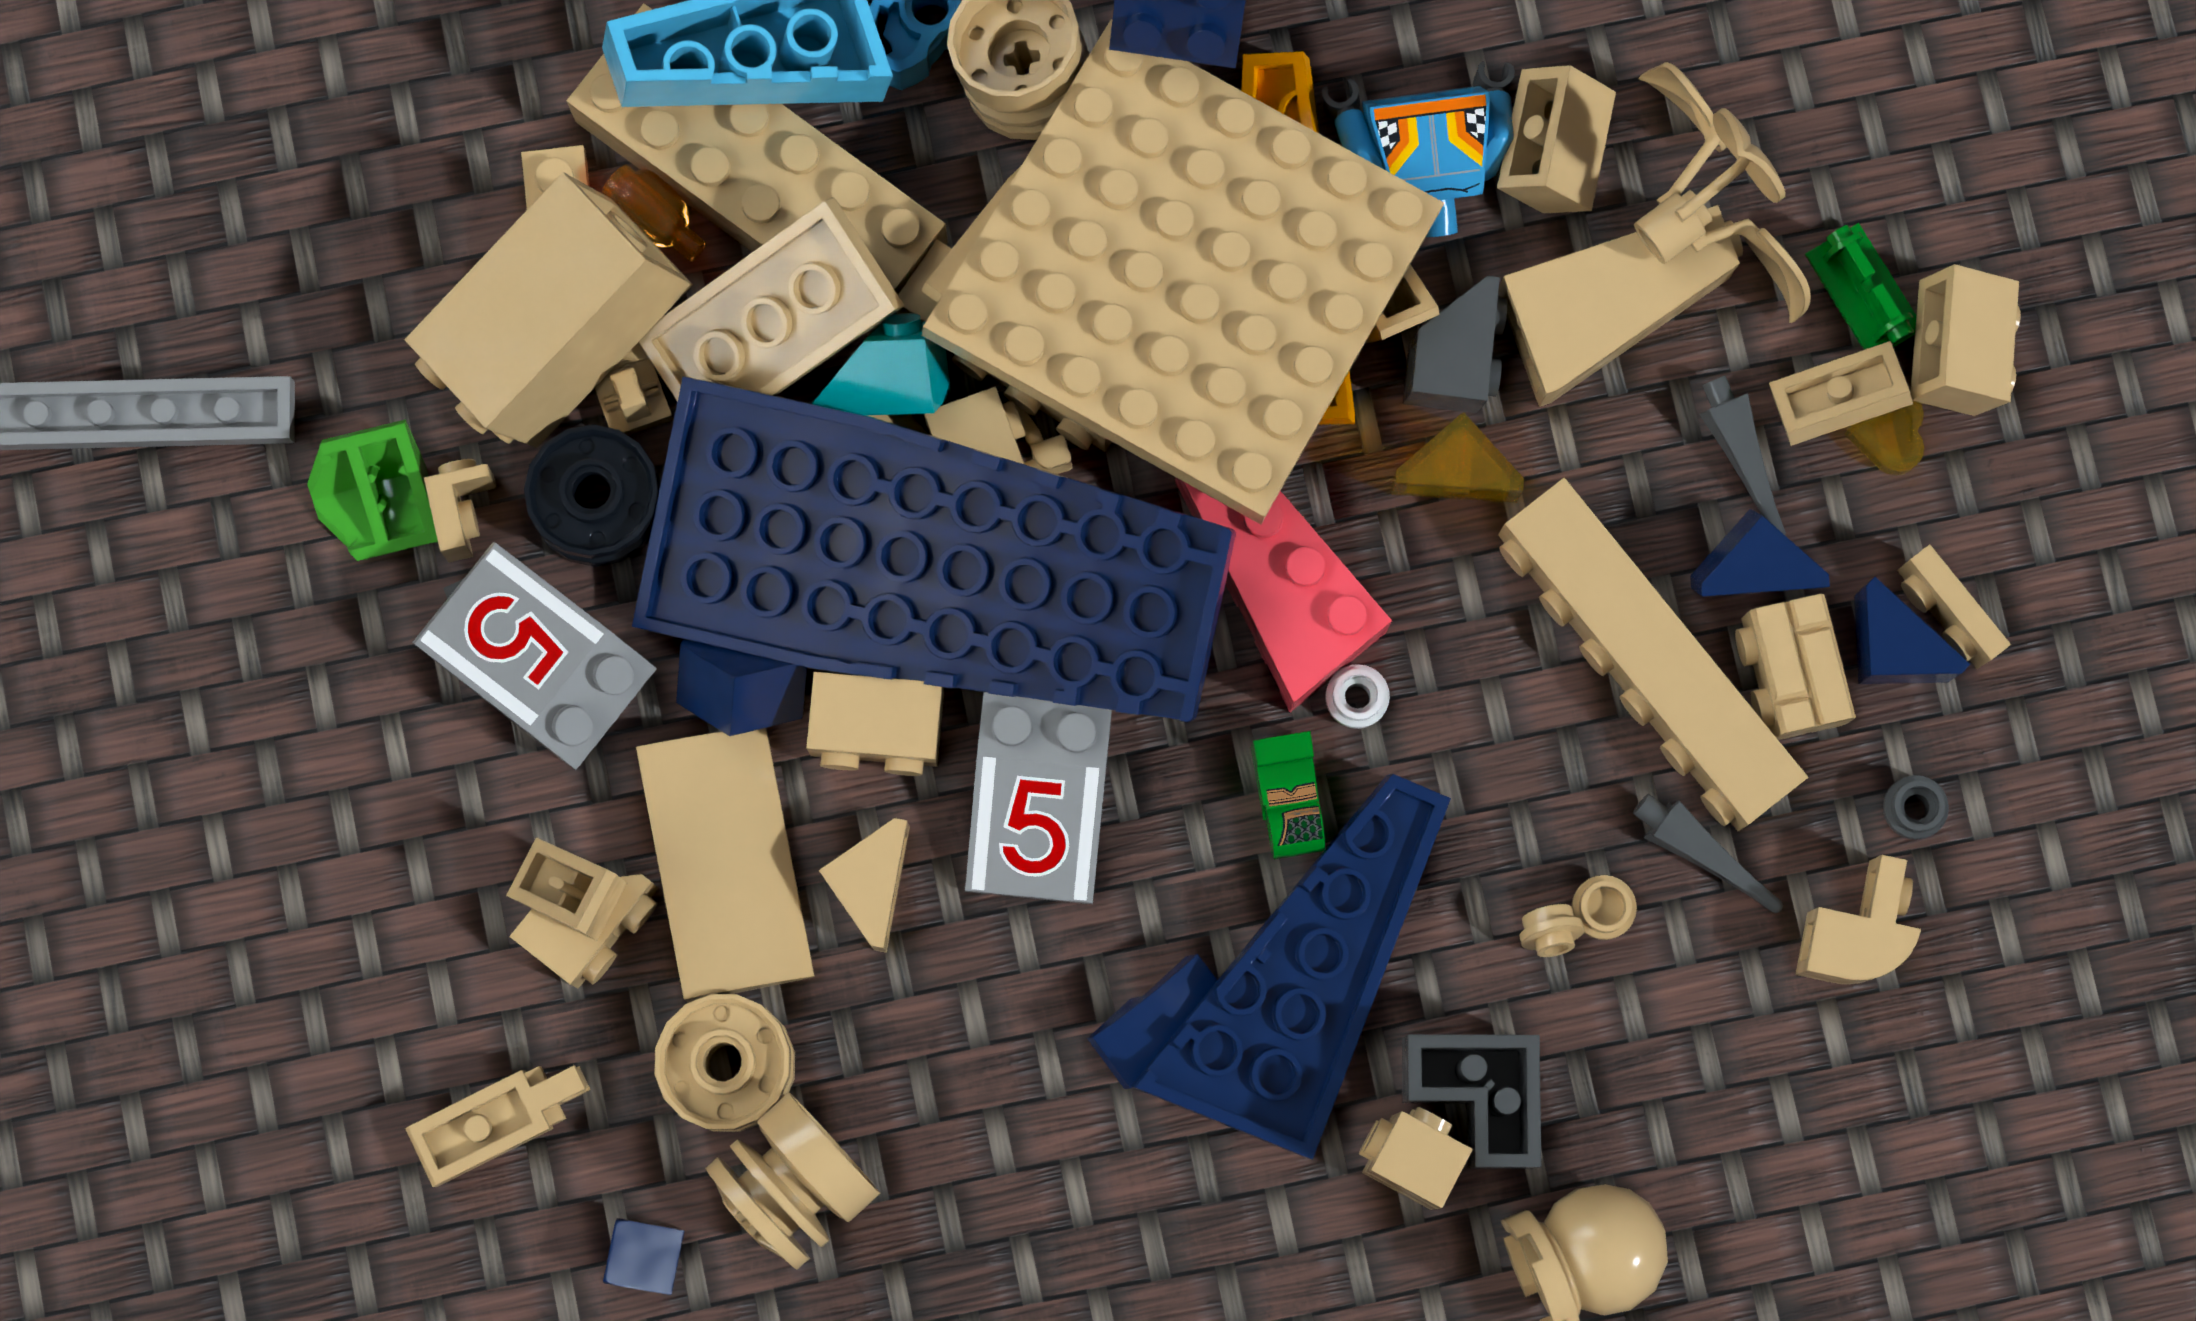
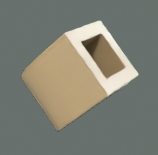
M1880 855L1869 861L1859 915L1822 907L1807 912L1795 975L1836 984H1858L1888 974L1909 957L1917 944L1921 929L1896 924L1897 915H1906L1912 896L1913 880L1912 878L1904 877L1907 860Z

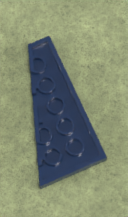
M1395 774L1386 775L1130 1087L1313 1160L1451 798Z

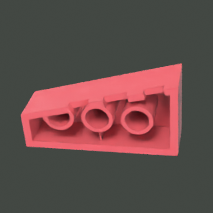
M1175 477V483L1193 517L1232 528L1236 532L1226 586L1236 606L1239 607L1255 639L1254 642L1265 664L1268 665L1280 689V694L1291 713L1327 683L1337 671L1346 667L1387 632L1392 620L1281 491L1260 525Z

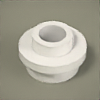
M1360 664L1349 665L1337 671L1330 679L1325 694L1326 705L1331 716L1343 726L1354 729L1366 728L1378 722L1386 712L1390 699L1389 688L1383 676L1375 669ZM1355 686L1363 688L1369 696L1368 704L1359 709L1351 707L1345 699V692L1349 688Z

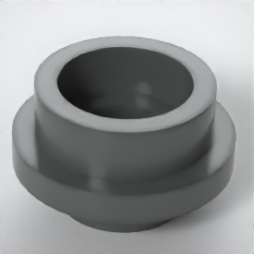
M1919 775L1904 777L1895 782L1888 789L1884 797L1883 814L1887 824L1896 834L1907 839L1921 840L1934 835L1943 827L1948 817L1949 805L1947 796L1939 784L1928 777ZM1908 797H1916L1924 804L1925 813L1920 820L1912 819L1905 813L1904 803Z

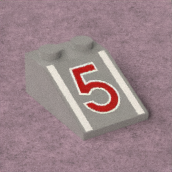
M495 542L489 546L412 642L575 770H577L657 669L609 629Z
M983 692L965 892L1093 905L1112 710L1081 705L1072 706L1053 703V701L1018 696L1009 697Z

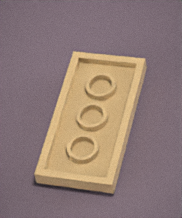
M833 197L824 200L664 315L639 343L677 402L683 376L776 396L905 305L841 206Z

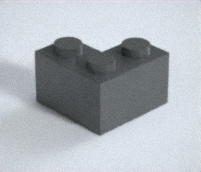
M1408 1034L1402 1038V1103L1467 1104V1146L1473 1149L1468 1158V1169L1540 1168V1035Z

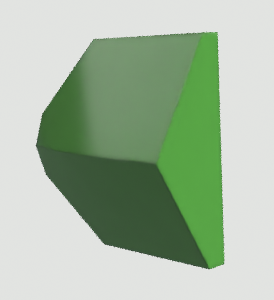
M406 419L321 441L307 485L318 519L348 548V552L357 561L438 541L424 481L425 477H429L427 466Z

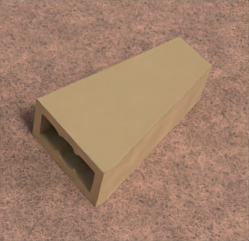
M1718 205L1707 208L1712 221L1704 226L1706 232L1733 223L1731 220L1724 222ZM1634 232L1504 275L1499 285L1498 295L1499 297L1507 298V320L1538 406L1553 402L1730 279L1740 264L1738 257L1743 255L1740 235L1709 243L1698 252L1690 245L1667 263L1662 264L1650 252L1638 233Z

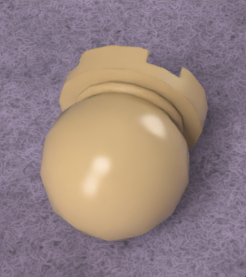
M1606 1184L1576 1188L1553 1204L1544 1223L1538 1222L1528 1210L1501 1220V1224L1506 1232L1511 1233V1235L1503 1239L1512 1267L1525 1297L1538 1292L1549 1316L1539 1321H1580L1578 1315H1580L1581 1309L1604 1316L1629 1311L1655 1292L1668 1263L1666 1231L1663 1223L1648 1201L1627 1188Z

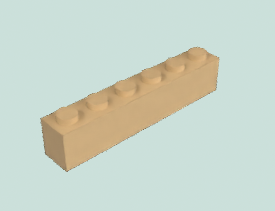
M1565 477L1504 524L1498 536L1504 542L1499 549L1506 562L1519 576L1524 577L1527 573L1531 575L1544 591L1539 596V599L1548 614L1560 626H1564L1569 622L1584 641L1579 646L1584 658L1601 676L1608 672L1624 690V693L1620 695V700L1626 710L1640 725L1644 726L1650 722L1665 741L1660 746V749L1667 761L1682 776L1689 772L1705 790V793L1700 796L1704 806L1721 825L1726 826L1731 822L1735 829L1740 831L1808 778Z

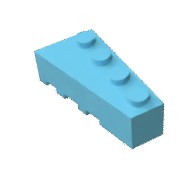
M688 0L607 21L602 46L621 107L883 102L893 77L867 0Z

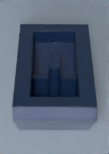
M1752 509L1748 510L1690 576L1691 589L1702 597L1830 587L1829 574L1764 516Z
M1876 577L1871 579L1854 595L1858 684L1948 683L1962 674L1970 665L1969 662Z
M682 640L680 644L676 703L728 736L799 720L804 715L808 667L696 641Z

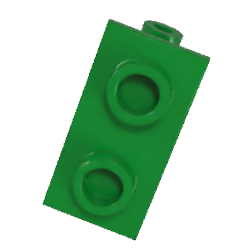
M1859 223L1852 227L1845 225L1826 237V242L1805 253L1807 260L1863 350L1889 341L1895 347L1915 335L1917 315Z

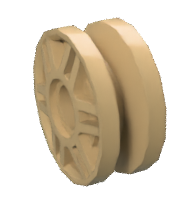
M709 994L685 1004L666 1022L655 1047L654 1074L664 1100L682 1119L713 1132H741L758 1125L757 1121L790 1091L795 1080V1050L786 1028L761 1004L738 994ZM724 1046L736 1047L742 1058L738 1074L727 1081H717L709 1069L713 1053Z

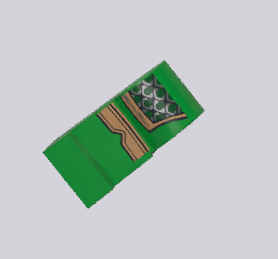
M1311 731L1253 740L1250 747L1262 817L1263 820H1266L1273 859L1323 852L1325 850V838L1313 762L1314 752Z

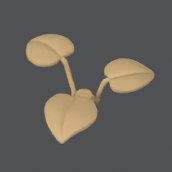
M1665 62L1649 69L1639 77V80L1650 84L1678 106L1704 135L1705 143L1670 190L1657 199L1659 205L1634 223L1638 235L1650 252L1662 264L1667 263L1690 245L1698 252L1709 243L1734 235H1742L1779 287L1787 304L1789 323L1795 322L1807 311L1810 305V288L1804 274L1783 246L1765 228L1759 229L1749 219L1707 232L1704 227L1712 221V217L1704 204L1745 170L1769 200L1773 203L1781 201L1785 197L1786 192L1775 168L1767 156L1757 146L1751 144L1750 136L1740 121L1726 108H1721L1713 114L1699 91L1678 67L1672 63ZM1726 148L1730 150L1737 159L1730 168L1697 195L1689 190L1681 196V193L1714 149L1719 153Z

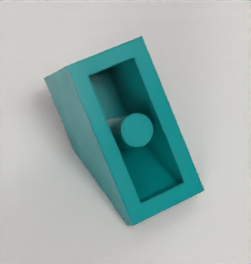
M906 313L889 316L863 341L812 404L861 415L935 413L952 394L946 349L922 336L925 322H921L920 315Z

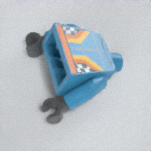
M1482 61L1475 73L1473 87L1362 101L1363 112L1359 110V88L1355 80L1347 79L1350 98L1345 102L1333 101L1329 97L1327 86H1324L1322 89L1324 112L1327 117L1335 121L1334 125L1342 147L1444 202L1438 217L1426 237H1439L1458 233L1455 198L1483 194L1484 181H1488L1496 176L1514 135L1511 119L1512 103L1508 91L1514 79L1515 70L1514 66L1510 63L1505 62L1501 82H1494L1487 78L1484 72L1485 62Z

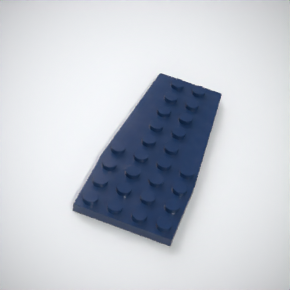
M683 376L632 627L813 669L890 680L924 681L925 685L962 688L988 692V694L1009 697L1018 696L1053 701V703L1081 705L1116 710V712L1144 714L1189 722L1195 720L1198 714L1236 532L1229 527L874 417Z

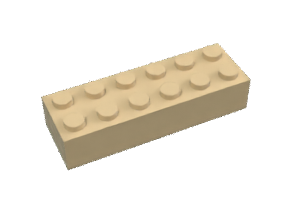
M643 3L635 14L652 9ZM604 54L566 100L577 124L752 252L824 200L833 197L841 206L897 294L905 286L934 242L938 239L945 245L948 243L946 223L783 104L621 107ZM883 322L879 323L878 325H876L875 327H873L871 330H869L868 332H866L865 335L868 337V336H869L870 334H872Z

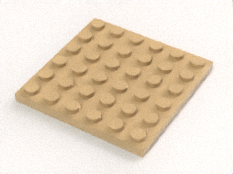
M1111 19L925 322L922 336L1261 525L1438 217L1444 202L1188 61L1109 50L1112 27Z

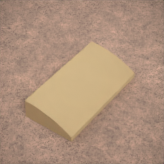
M767 728L734 736L717 732L637 746V756L684 1000L689 1003L709 994H735L815 977Z

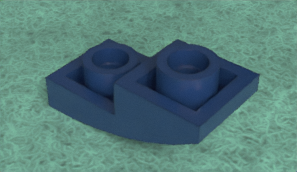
M1198 954L1186 956L1143 996L1129 999L1087 1038L1124 1089L1132 1088L1130 1086L1217 982V979Z

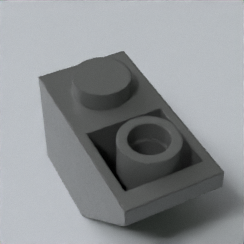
M1486 276L1441 311L1440 315L1432 318L1418 329L1408 344L1402 404L1477 414L1488 401V396L1496 397L1501 378V359L1492 358L1494 335L1503 334L1507 317V298L1498 297L1500 277Z

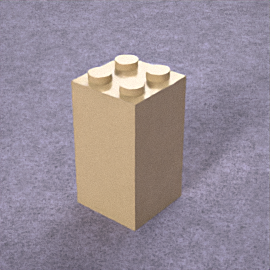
M562 172L404 340L420 356L415 363L416 368L437 388L444 390L448 387L461 401L455 407L457 413L473 429L481 434L491 430L497 437L508 444L515 439L537 448L693 284L611 198Z

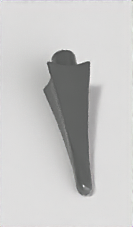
M1726 375L1702 385L1711 408L1699 415L1725 452L1760 514L1786 536L1767 478L1748 393L1735 398Z
M1648 793L1636 806L1633 814L1651 827L1644 836L1645 839L1719 877L1747 894L1771 912L1778 913L1782 910V901L1747 872L1710 835L1680 800L1673 805L1669 802L1665 806Z

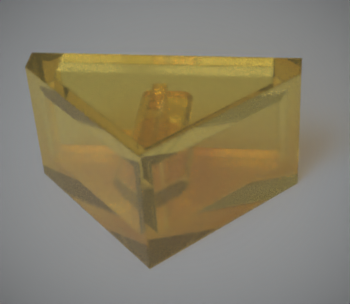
M1463 412L1396 470L1391 482V495L1517 503L1523 492L1524 478Z

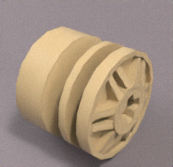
M962 0L950 20L947 47L953 67L961 85L964 87L965 94L974 113L989 129L1010 139L1037 140L1090 54L1072 3L1069 0ZM1026 68H1029L1028 74H1025Z
M788 1092L757 1121L761 1132L772 1147L762 1156L748 1144L737 1139L730 1147L748 1169L739 1177L719 1157L705 1169L716 1183L723 1204L741 1226L761 1247L785 1259L792 1267L798 1270L810 1259L806 1251L793 1236L799 1228L820 1247H823L829 1241V1238L815 1215L823 1206L827 1207L839 1218L850 1222L881 1193L821 1124Z

